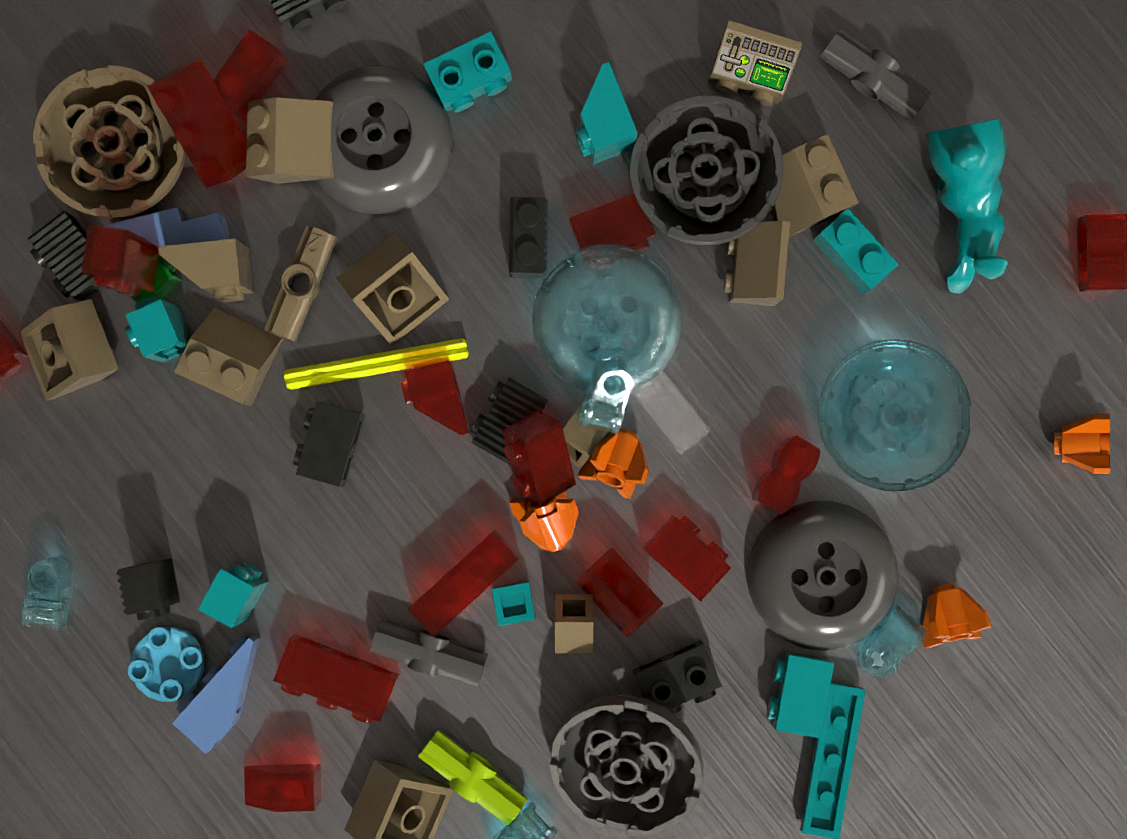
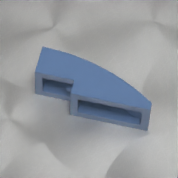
M178 207L104 225L106 234L127 243L158 250V246L230 239L226 218L219 213L188 220L186 213Z

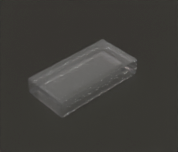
M665 373L635 395V398L680 455L710 433V430Z

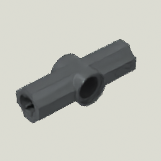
M842 29L837 31L820 56L821 59L829 63L836 70L849 77L854 88L861 94L873 100H882L910 121L914 119L932 93L903 73L898 62L890 55L881 50H870Z
M383 620L379 621L370 648V652L375 653V655L408 664L407 667L414 671L435 677L443 675L477 687L488 654L482 651L451 643V640L443 635L426 630H418L417 632Z

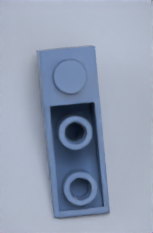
M257 634L249 637L247 640L243 636L240 637L227 651V654L231 657L222 668L216 664L201 680L206 686L200 693L195 696L191 692L175 709L180 715L172 724L205 754L218 744L240 718L260 637Z

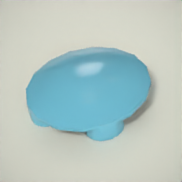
M157 627L146 633L135 645L130 658L128 675L135 682L136 687L147 697L160 702H174L189 695L200 683L205 670L204 653L199 642L188 631L177 627Z

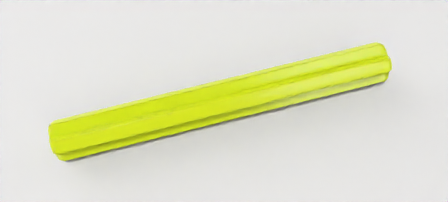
M459 338L287 369L284 371L286 387L293 390L466 359L469 351L466 340Z

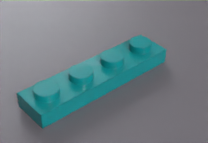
M831 682L821 739L816 738L800 825L802 833L840 839L866 691L862 687Z

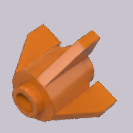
M1093 414L1072 424L1062 425V432H1054V455H1062V463H1071L1091 473L1110 474V414Z
M618 429L617 431L609 432L606 438L594 447L592 455L580 469L578 477L583 480L597 481L598 479L606 485L616 487V490L624 498L631 499L635 484H644L649 472L643 444L638 440V436L630 430Z
M556 481L550 487L548 493L539 494L529 501L528 499H512L509 502L513 516L519 521L523 534L533 541L538 548L554 552L567 546L573 536L579 511L575 499H567V492L563 481Z
M954 583L943 584L933 588V594L926 598L927 607L921 630L924 648H932L944 642H952L964 638L978 639L981 638V630L992 627L988 612L965 589L956 588Z

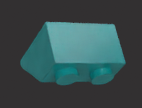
M609 62L601 65L580 114V127L576 128L577 136L575 137L583 157L590 156L593 165L632 150L638 135Z

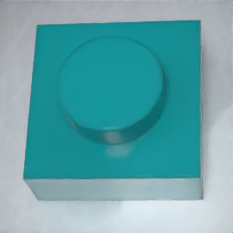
M529 581L492 588L498 626L536 619Z

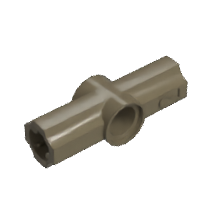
M305 226L291 264L282 274V286L265 325V331L296 342L311 303L319 294L320 281L336 244V236L316 227ZM301 275L308 276L310 284L307 290L300 293L294 292L292 289L294 279Z

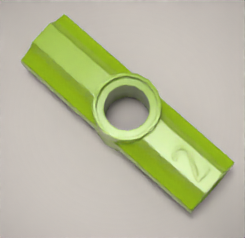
M440 729L434 733L418 755L423 762L448 779V784L460 796L469 802L479 803L507 826L517 817L528 800L524 793H521L511 783L499 776L497 769L489 761L476 752L471 751L469 753Z

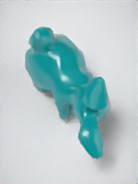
M1000 119L925 133L930 161L936 173L940 176L936 186L937 197L958 219L956 230L958 258L957 263L947 277L948 289L953 293H963L970 286L975 271L988 279H995L1003 275L1008 265L1007 260L996 256L999 242L1005 230V218L997 212L1004 186L999 177L1004 166L1008 148Z

